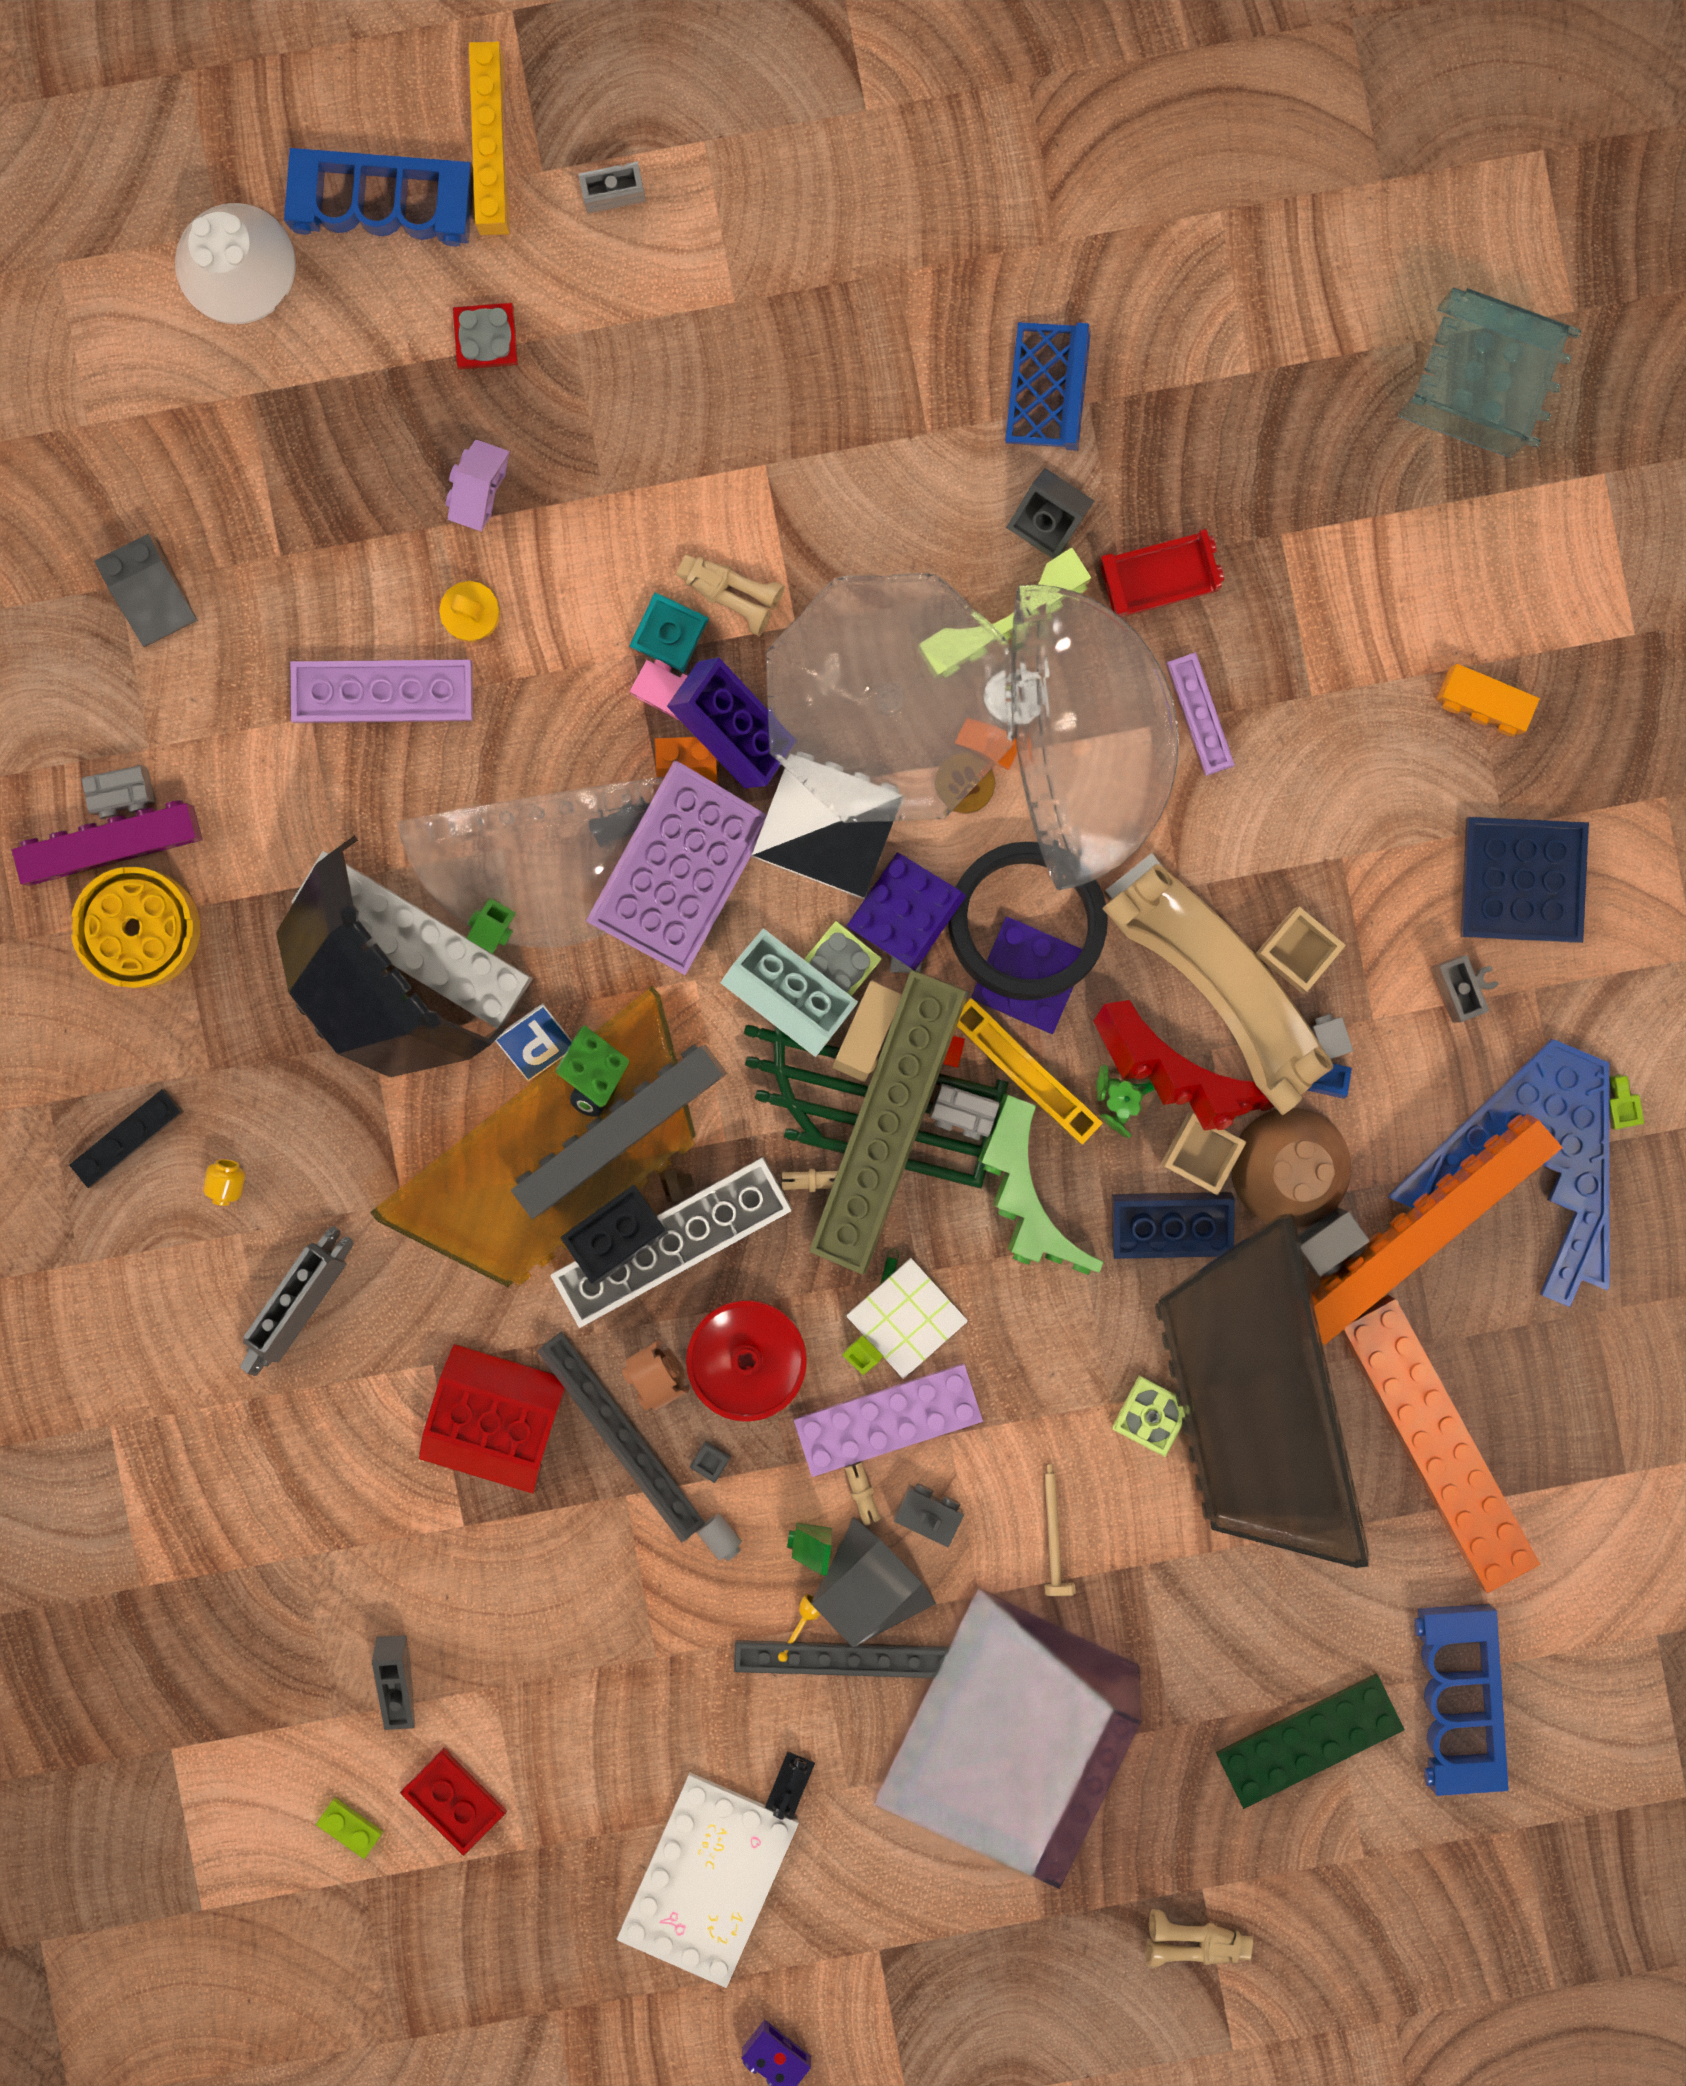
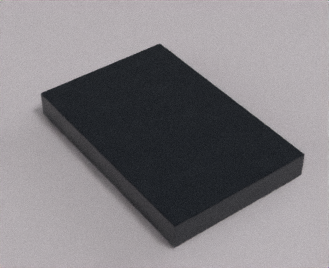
M633 1184L560 1238L589 1282L595 1287L667 1235L668 1232L641 1192Z

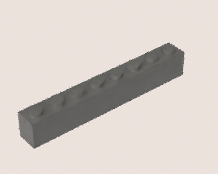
M694 1044L681 1054L683 1060L675 1066L670 1062L657 1072L659 1075L658 1079L651 1084L647 1080L633 1090L635 1093L633 1098L627 1102L623 1098L609 1109L612 1114L604 1120L599 1116L586 1126L588 1132L579 1138L576 1134L562 1144L565 1149L558 1155H555L553 1152L538 1162L541 1167L534 1173L528 1170L515 1180L518 1185L510 1191L530 1218L534 1219L542 1215L728 1073L708 1046L702 1045L697 1047Z

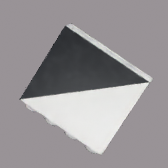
M798 752L797 756L790 754L752 857L865 899L903 796L899 795V790L893 786L882 784L880 788L870 784L871 779L864 775L854 773L853 777L843 774V768L835 764L826 762V765L822 766L814 763L815 757L806 753Z

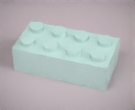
M764 928L733 963L720 982L815 1057L858 1003L853 997Z

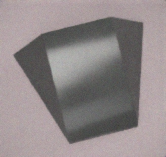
M854 1517L837 1548V1553L828 1569L827 1576L823 1577L811 1602V1605L851 1647L867 1641L936 1604L923 1583L881 1539Z

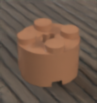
M661 1340L653 1342L627 1358L626 1367L622 1369L626 1381L629 1384H634L639 1393L637 1395L638 1401L645 1410L652 1408L658 1411L690 1390L689 1384L685 1387L682 1380L686 1378V1374L680 1362L670 1348L664 1351L660 1347L664 1343Z

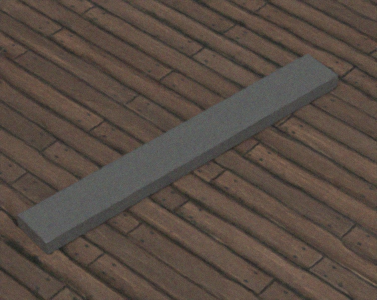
M558 1333L540 1347L537 1352L680 1542H684L705 1524L704 1520L563 1333Z
M735 1640L734 1672L974 1679L975 1649L974 1647L859 1644L851 1647L848 1643H787L783 1641ZM784 1650H789L787 1661H779L778 1654L784 1652Z

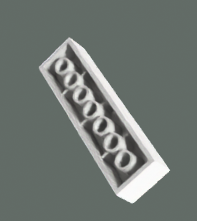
M322 851L314 866L330 853ZM346 864L353 905L359 911L358 920L372 936L366 942V945L370 948L377 943L395 967L496 1029L501 1025L504 1027L533 978L498 956L466 939L467 937ZM314 866L312 867L311 871H310L309 874L307 875L306 879L304 880L303 884L301 885L300 889H299L298 892L296 893V895H295V897L293 898V900H292L291 903H294L296 897L298 896L299 892L301 891L303 885L305 884L307 878L309 877L310 873L312 872Z
M763 1156L656 1215L668 1234L595 1287L589 1282L576 1261L560 1268L550 1276L578 1327L581 1328L791 1212L792 1207Z

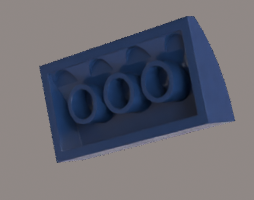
M1211 1192L1112 1194L1114 1259L1234 1256L1235 1198L1232 1192H1219L1218 1195Z

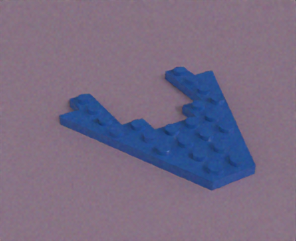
M1550 1039L1389 1193L1388 1198L1415 1208L1413 1203L1425 1193L1430 1195L1438 1188L1436 1184L1439 1180L1449 1173L1453 1176L1462 1168L1460 1164L1471 1154L1477 1156L1485 1149L1483 1145L1488 1139L1496 1134L1501 1136L1509 1129L1507 1125L1512 1119L1520 1114L1523 1117L1529 1114L1537 1118L1563 1147L1542 1165L1558 1172L1547 1200L1574 1211L1540 1295L1571 1307L1582 1280L1607 1291L1610 1287L1609 1062L1555 1039Z

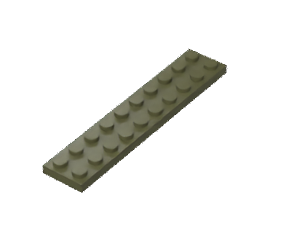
M916 970L910 971L809 1252L859 1274L867 1273L969 991Z

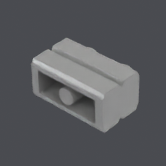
M638 161L625 164L624 167L618 165L578 174L587 213L646 202Z
M142 765L87 776L81 779L88 811L91 814L99 815L100 819L118 816V810L128 809L130 813L146 809V804L155 803L149 770Z
M940 1083L929 1117L935 1119L934 1126L951 1131L952 1126L964 1129L962 1135L980 1140L981 1135L989 1136L999 1102Z

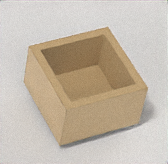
M1299 906L1291 910L1256 952V955L1302 993L1308 992L1346 945Z
M1188 1112L1160 1165L1207 1191L1218 1195L1242 1152L1246 1141L1225 1130H1217V1128L1204 1131L1196 1115Z

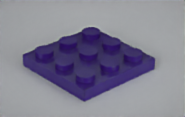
M897 852L855 912L847 927L912 970H916L966 895Z
M1006 916L987 958V962L995 969L1009 976L1022 979H1040L1055 975L1066 969L1078 958L1082 949ZM977 982L970 998L1053 1035L1073 987L1045 999L1017 1000L993 993Z

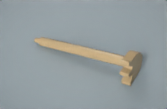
M1046 1464L1045 1487L1051 1584L1044 1585L1045 1595L1073 1596L1076 1594L1074 1582L1061 1583L1055 1473H1053V1465Z

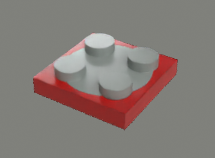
M513 303L453 307L456 358L459 370L518 365Z

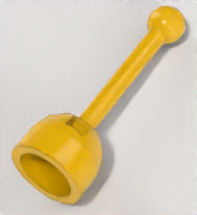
M805 1594L801 1600L799 1613L802 1618L787 1643H794L807 1620H815L821 1615L811 1605L812 1595ZM784 1650V1652L778 1654L779 1661H787L789 1650Z

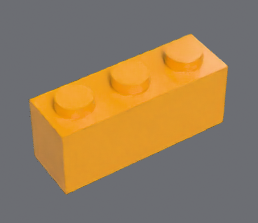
M1457 663L1449 668L1436 701L1443 704V709L1456 714L1462 711L1471 715L1470 720L1481 725L1493 724L1498 727V732L1510 737H1515V734L1520 735L1527 731L1540 698Z

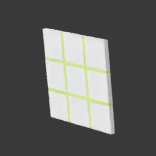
M912 1258L908 1259L846 1315L867 1340L884 1355L883 1357L903 1379L968 1322Z

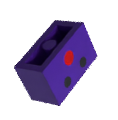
M765 2019L742 2047L741 2059L745 2067L754 2074L760 2073L766 2078L769 2086H797L811 2069V2056Z

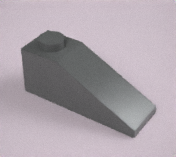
M407 1636L376 1637L372 1666L384 1730L414 1728L411 1660Z

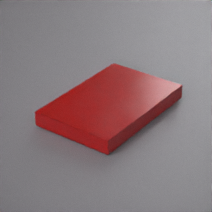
M444 1748L400 1792L463 1856L507 1812Z

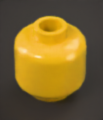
M228 1159L216 1160L214 1164L207 1167L203 1186L204 1194L212 1199V1203L215 1205H230V1202L237 1201L242 1196L245 1172L239 1167V1163Z

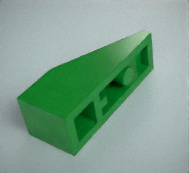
M796 1523L795 1531L789 1530L787 1548L792 1549L791 1558L818 1574L827 1576L832 1546V1528Z

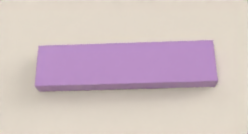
M1196 652L1167 662L1166 665L1204 775L1208 776L1234 767L1235 764Z

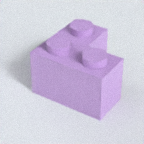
M475 440L469 450L464 449L460 464H454L450 473L449 481L453 483V487L450 489L446 499V506L449 507L447 520L482 532L492 516L495 492L506 476L510 451L479 440Z

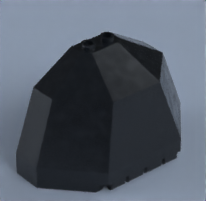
M354 835L316 863L276 932L289 994L295 1001L299 1012L305 1015L315 1027L317 1035L324 1039L338 1055L385 1076L395 1077L470 1060L489 1047L505 1029L501 1025L483 1037L442 1019L437 1012L430 1011L416 993L409 998L405 995L411 989V986L397 968L388 973L385 968L392 962L377 943L370 948L366 945V942L372 936L358 920L359 911L353 905L343 851L358 841Z

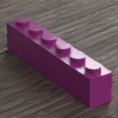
M176 800L166 803V808L155 811L154 808H146L136 811L137 816L127 819L125 815L111 817L107 819L108 824L97 826L96 823L81 825L78 827V832L68 834L67 831H59L49 834L50 839L40 842L38 838L24 840L20 842L21 847L11 849L20 884L32 886L202 841L203 838L195 808L191 804L184 803L183 800Z

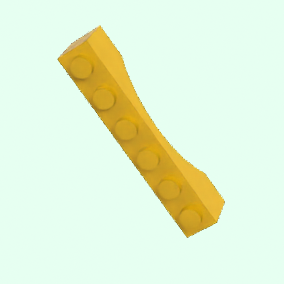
M499 41L469 42L475 225L480 235L510 234L503 125L504 55Z
M972 998L965 1002L957 1028L1070 1136L1083 1145L1103 1122L1030 1056Z

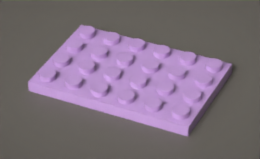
M674 760L586 922L686 975L749 861L767 814Z

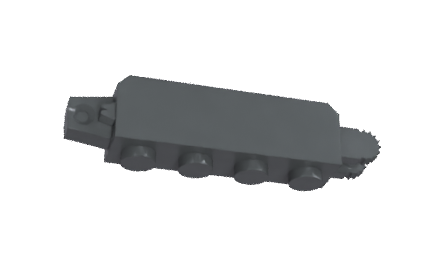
M335 1226L327 1229L317 1244L311 1243L304 1248L244 1335L243 1343L248 1346L246 1350L248 1353L240 1368L247 1374L257 1376L264 1366L268 1367L272 1362H280L347 1265L344 1259L353 1247L354 1241L349 1237H345L338 1242L333 1251H330L340 1236V1230Z

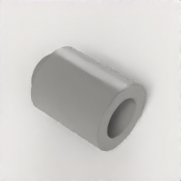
M720 1513L711 1517L696 1531L718 1560L725 1558L726 1561H729L741 1551L739 1545L742 1540Z

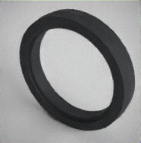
M1015 842L1002 845L977 859L958 881L955 888L962 891L966 897L948 922L951 944L959 962L967 973L991 992L1017 1000H1040L1053 997L1080 982L1091 971L1100 957L1108 927V915L1102 909L1106 905L1104 895L1088 868L1068 852L1039 842ZM1013 864H1035L1059 873L1073 885L1083 901L1087 914L1088 929L1083 949L1070 966L1049 977L1022 979L1002 973L981 956L970 936L967 918L968 906L976 887L994 871Z

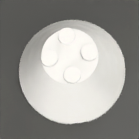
M228 203L204 211L187 226L177 246L175 270L178 283L185 297L205 316L222 323L245 324L262 319L272 313L283 297L288 295L295 277L296 258L288 234L273 216L252 205Z

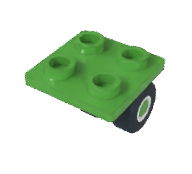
M583 1026L577 1032L555 1072L575 1087L570 1095L572 1106L584 1115L597 1117L602 1114L607 1101L615 1091L620 1078L629 1064V1059L587 1026Z

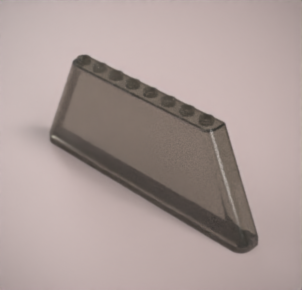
M1283 1214L1160 1296L1159 1303L1155 1304L1158 1321H1163L1165 1332H1162L1163 1345L1165 1350L1170 1349L1172 1360H1169L1170 1375L1172 1379L1176 1378L1179 1389L1175 1390L1177 1404L1179 1407H1183L1185 1417L1182 1418L1184 1434L1190 1435L1192 1445L1189 1446L1190 1460L1192 1464L1196 1463L1198 1474L1195 1475L1198 1492H1203L1205 1502H1202L1203 1516L1205 1520L1210 1521L1211 1529L1214 1531L1354 1568L1369 1567L1370 1558L1367 1538L1298 1231L1293 1214Z

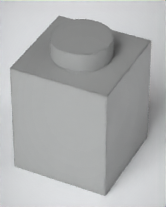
M1332 1013L1315 1018L1316 1024L1309 1026L1330 1059L1353 1052L1342 1017L1333 1018Z

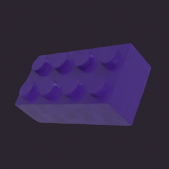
M719 657L698 661L667 705L670 711L745 789L767 786L796 743L794 737Z

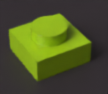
M863 1335L842 1354L862 1375H865L878 1364L884 1356Z

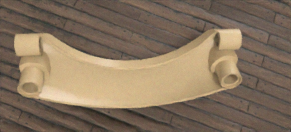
M1159 864L1154 865L1102 908L1127 938L1149 948L1170 962L1203 993L1235 1037L1248 1063L1256 1086L1281 1115L1295 1107L1303 1098L1301 1094L1307 1091L1315 1081L1333 1069L1330 1057L1323 1050L1309 1025L1257 955L1222 918L1190 889L1172 876L1163 866Z

